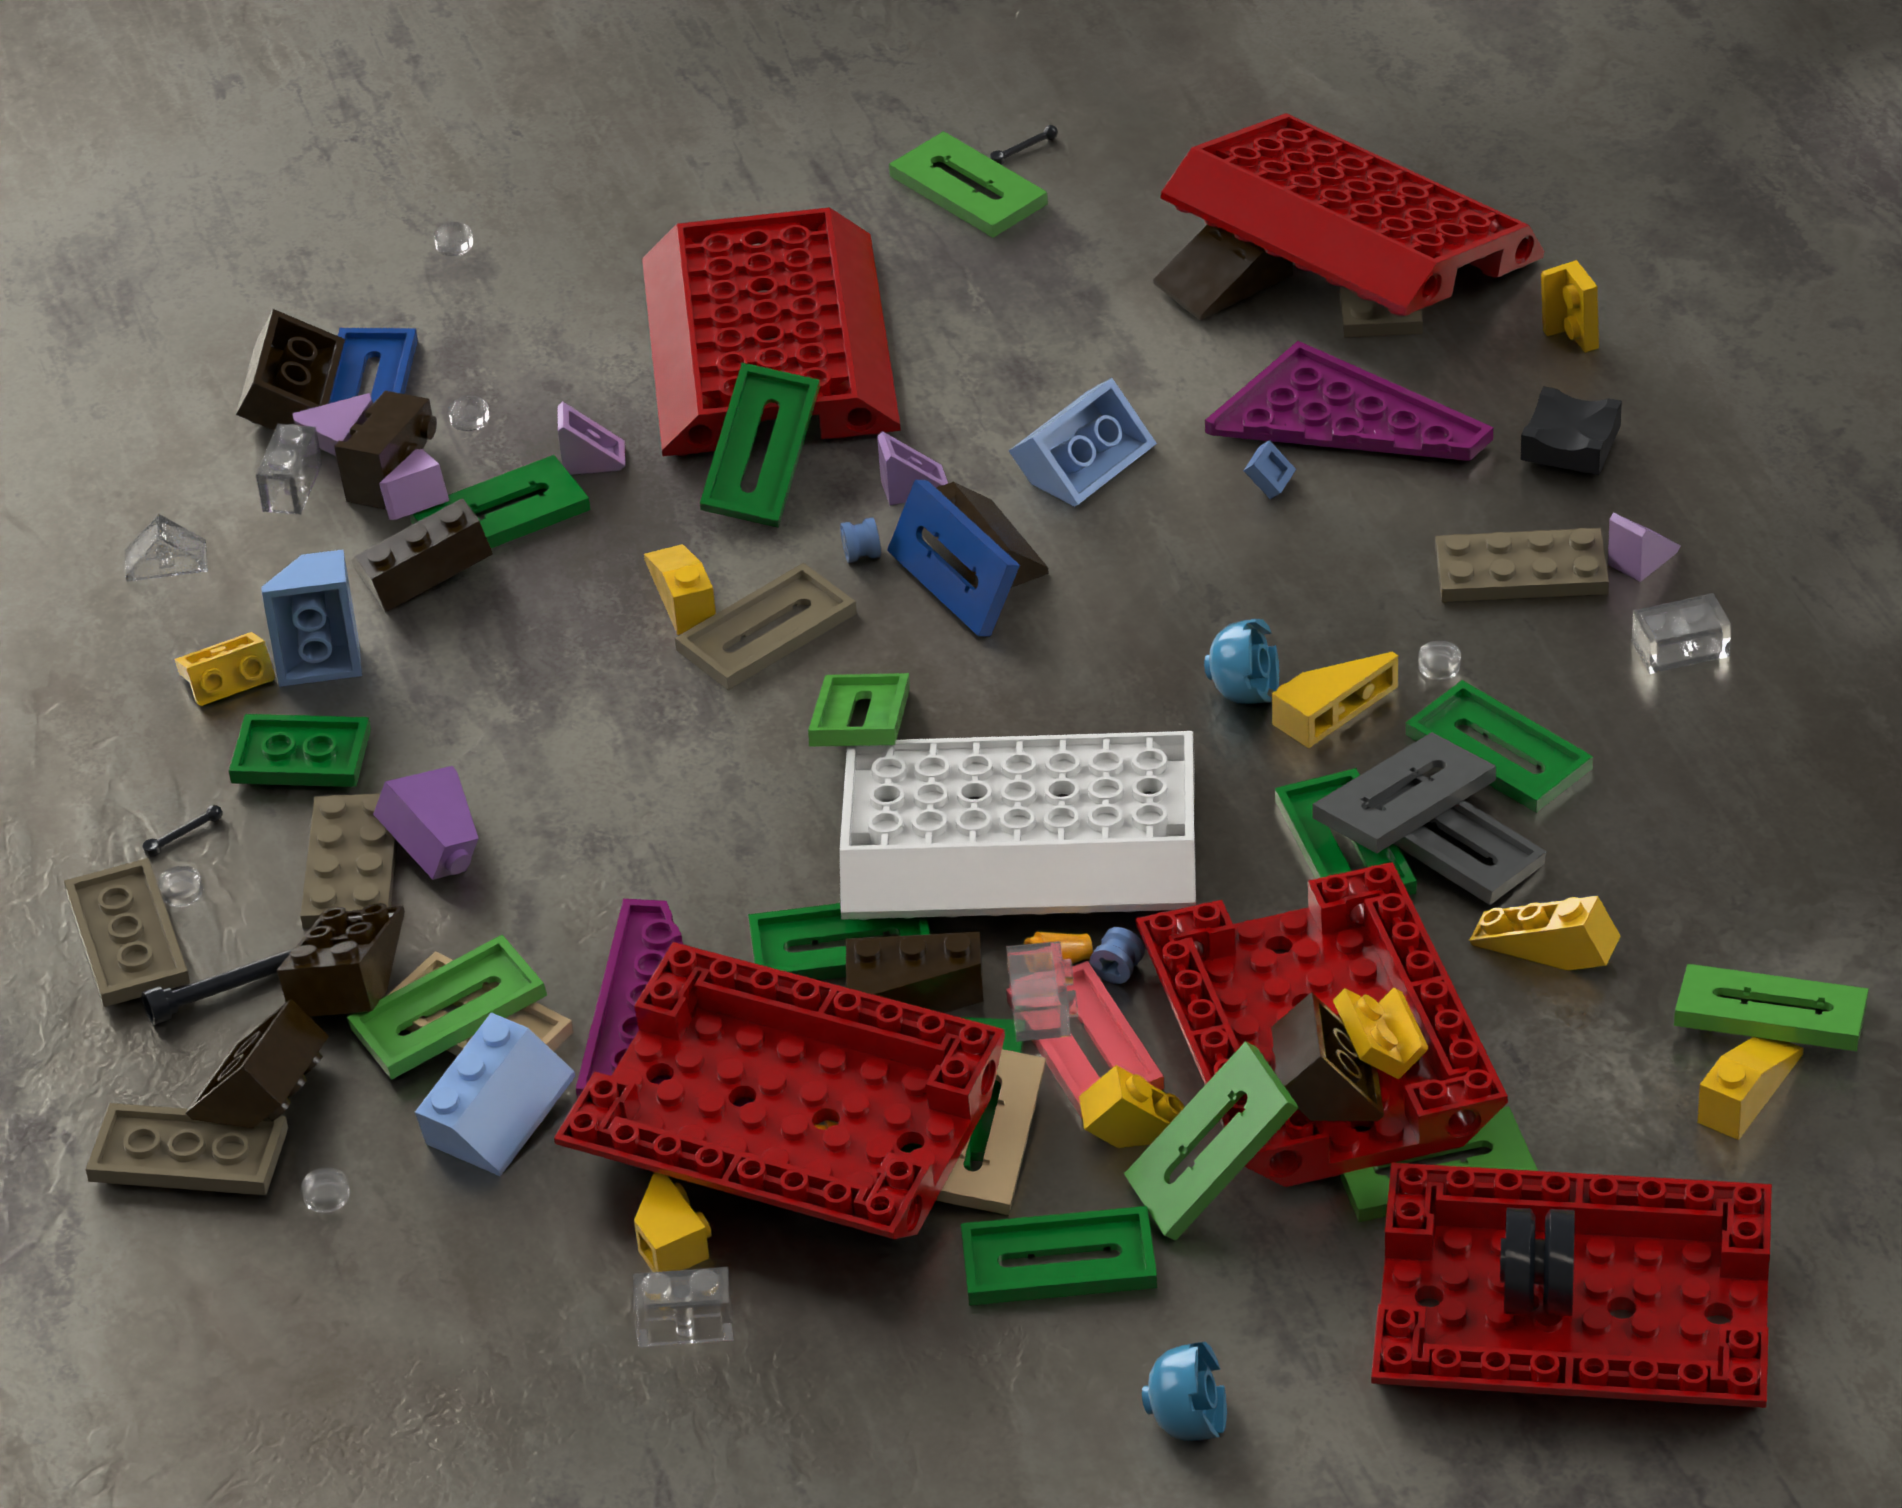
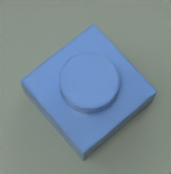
M1269 440L1258 447L1243 471L1269 499H1272L1283 491L1296 468Z

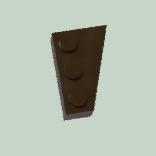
M385 390L365 412V418L368 419L363 425L354 424L350 428V435L352 437L347 442L339 440L334 448L346 502L386 510L379 483L415 449L424 448L427 440H431L435 435L437 420L432 415L428 398Z

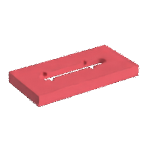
M1088 961L1006 989L1009 1006L1018 1020H1025L1027 1034L1041 1056L1046 1058V1064L1081 1118L1079 1096L1101 1077L1098 1076L1058 1014L1057 1010L1061 1007H1069L1073 1010L1079 1021L1084 1024V1029L1110 1069L1118 1065L1133 1075L1138 1074L1154 1087L1160 1090L1164 1089L1163 1074Z

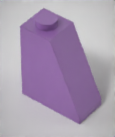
M453 766L385 781L373 815L432 880L465 872L471 863V857L479 838L456 769Z

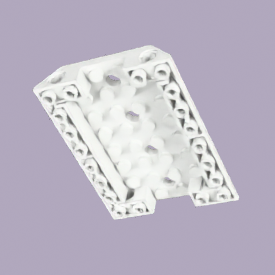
M1193 731L896 740L895 745L847 746L840 837L841 919H911L915 917L1172 911L1195 906V761ZM1067 794L1068 796L1058 797L1056 795ZM971 797H982L979 799H968Z

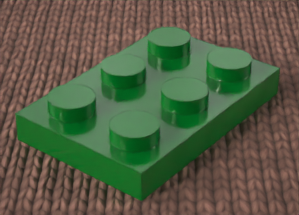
M245 714L229 767L230 781L232 784L356 787L371 732L369 717Z

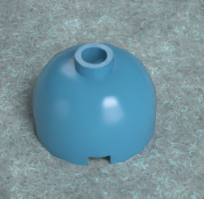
M1263 619L1244 620L1229 624L1216 635L1210 648V655L1205 656L1204 668L1207 678L1213 680L1219 692L1226 699L1241 704L1272 702V697L1267 695L1270 688L1276 691L1279 686L1278 652L1276 645L1268 646L1265 634H1272Z
M1204 1341L1167 1350L1157 1358L1149 1373L1148 1385L1142 1388V1401L1148 1415L1154 1414L1158 1425L1171 1437L1183 1441H1199L1220 1437L1218 1433H1224L1227 1420L1226 1392L1224 1385L1216 1386L1212 1371L1221 1369L1209 1344Z

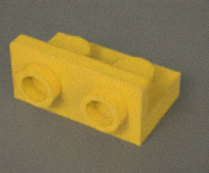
M1577 260L1542 271L1543 332L1546 336L1566 331L1569 339H1575L1585 353L1598 349V286Z
M253 632L174 659L179 675L190 683L195 702L200 706L275 679V673L265 641Z
M1344 988L1333 999L1359 1059L1400 1079L1427 1051L1428 1045L1402 991L1393 988L1378 1003L1369 995L1361 997Z

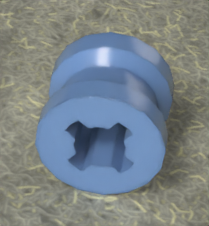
M873 517L864 519L862 524L853 525L850 522L840 524L843 550L848 563L856 562L859 557L869 556L872 559L881 557L879 534Z
M1113 927L1106 932L1102 938L1101 945L1097 946L1090 956V964L1096 974L1103 980L1113 984H1122L1130 978L1134 966L1138 965L1145 955L1144 944L1132 931L1122 927Z

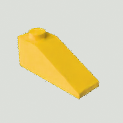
M683 544L644 554L646 565L677 635L683 634L716 614L713 586L704 566Z
M1388 652L1302 672L1289 682L1279 686L1272 693V725L1308 749L1398 688V655L1394 652Z
M1752 1037L1723 1054L1700 1083L1697 1123L1739 1140L1802 1057L1804 1048L1786 1041Z

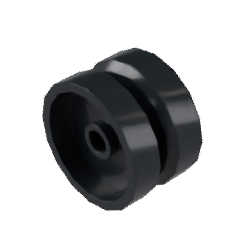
M1507 1207L1506 1238H1501L1500 1283H1505L1504 1314L1528 1315L1533 1309L1534 1284L1544 1285L1543 1308L1547 1315L1572 1316L1575 1210L1550 1209L1545 1216V1239H1536V1215L1532 1209Z

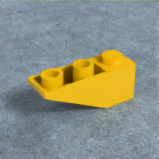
M1599 896L1585 898L1572 897L1563 901L1548 903L1535 902L1526 906L1504 909L1493 908L1484 911L1469 941L1471 945L1564 970H1576L1606 966L1621 936Z

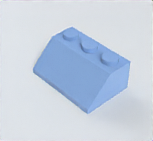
M1110 378L1085 392L1011 448L1009 452L1032 485L1075 507L1157 443L1113 378Z
M344 550L299 556L261 587L279 687L362 676L360 643Z
M491 1012L417 1108L415 1114L427 1145L501 1176L576 1076L574 1070L529 1028Z

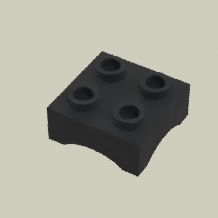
M1543 386L1535 412L1521 434V460L1599 475L1621 427L1622 401L1610 398L1599 401L1580 400L1568 396L1556 388Z

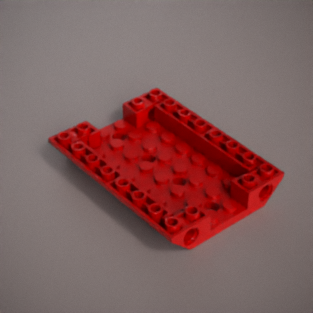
M1287 113L1191 147L1161 191L1160 199L1175 205L1176 210L1204 219V222L1209 226L1223 228L1233 233L1238 240L1252 242L1264 248L1266 253L1272 256L1283 257L1295 263L1297 268L1321 275L1326 278L1328 283L1346 287L1356 292L1359 298L1375 301L1387 307L1388 311L1392 314L1399 316L1410 315L1415 311L1432 306L1434 303L1451 297L1457 268L1463 267L1465 264L1469 263L1480 268L1481 272L1487 276L1501 277L1506 273L1542 259L1545 252L1530 225Z
M830 207L676 224L642 258L663 457L673 455L684 456L691 453L716 450L742 363L820 380V389L812 415H818L821 439H840L848 436L880 434L882 431L885 433L901 431L870 233ZM766 338H775L772 340H763ZM768 403L764 407L760 422L776 419L780 408L778 404Z
M1393 862L1309 880L1308 908L1240 923H1232L1223 900L1136 918L1138 930L1205 1085L1245 1041L1259 1049L1275 1072L1276 1063L1272 1050L1273 1037L1271 1027L1311 992L1340 1019L1341 1017L1333 999L1344 988L1361 997L1369 995L1378 1003L1393 988L1403 992L1428 1045L1427 1051L1400 1079L1377 1069L1384 1116L1379 1121H1310L1299 1109L1294 1112L1244 1166L1284 1187L1464 1147L1508 1103V1095ZM1283 949L1288 952L1276 954L1273 950ZM1244 1094L1221 1118L1220 1121L1223 1128L1238 1112L1242 1113L1245 1110L1247 1094ZM1358 1126H1364L1370 1128V1130L1366 1132H1357L1353 1128Z
M672 942L634 1005L639 1028L637 1034L611 1076L594 1071L555 1135L554 1142L556 1145L888 1238L897 1239L919 1233L991 1099L1005 1031L1002 1028ZM661 1075L672 1077L662 1081L660 1084L651 1082L652 1079ZM741 1098L754 1099V1102H749L742 1107L733 1105L736 1100ZM826 1120L838 1123L828 1127L826 1130L815 1127V1125ZM911 1143L923 1146L911 1153L900 1150L903 1146Z
M1391 1163L1385 1224V1260L1381 1303L1378 1304L1371 1384L1766 1408L1772 1184ZM1507 1207L1532 1209L1536 1215V1239H1545V1216L1550 1209L1575 1210L1572 1316L1547 1315L1543 1308L1544 1285L1534 1284L1533 1305L1537 1308L1535 1311L1530 1312L1528 1315L1504 1314L1505 1283H1500L1501 1238H1506ZM1432 1298L1438 1300L1440 1304L1434 1307H1425L1418 1302L1422 1299ZM1615 1310H1626L1633 1315L1629 1318L1621 1319L1612 1316L1610 1313ZM1719 1315L1728 1318L1730 1321L1725 1324H1714L1708 1321L1707 1318Z

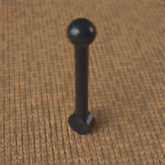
M1048 125L1044 128V132L1007 150L993 151L990 154V159L1002 165L1006 161L1005 158L1045 139H1055L1058 135V130L1055 126Z
M211 805L207 808L205 814L159 839L152 838L146 840L142 845L145 855L149 857L156 856L164 845L208 821L215 822L220 820L223 815L221 807Z

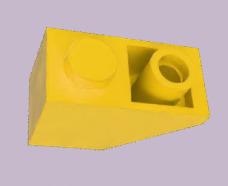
M1115 1065L1079 1096L1084 1130L1117 1148L1151 1145L1185 1108L1180 1099L1174 1094L1161 1091L1149 1084L1142 1076L1138 1074L1133 1075L1118 1065Z
M654 1172L634 1218L638 1252L659 1281L709 1259L707 1239L711 1237V1229L703 1213L700 1211L695 1213L690 1207V1202L683 1186L679 1182L673 1184L667 1175Z

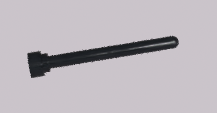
M294 949L173 991L170 987L162 989L160 986L143 991L141 996L145 1012L152 1025L171 1020L172 1014L178 1013V1007L277 973L278 968Z

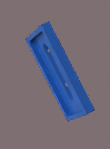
M339 328L338 336L344 338L345 341L329 404L358 396L363 378L362 373H364L367 360L372 357L380 358L371 393L373 403L385 390L405 394L418 342L416 328Z
M915 480L887 551L977 636H991L1020 565L928 480ZM924 527L934 537H938V540L971 571L976 572L975 575L978 578L977 589L923 540L922 531Z

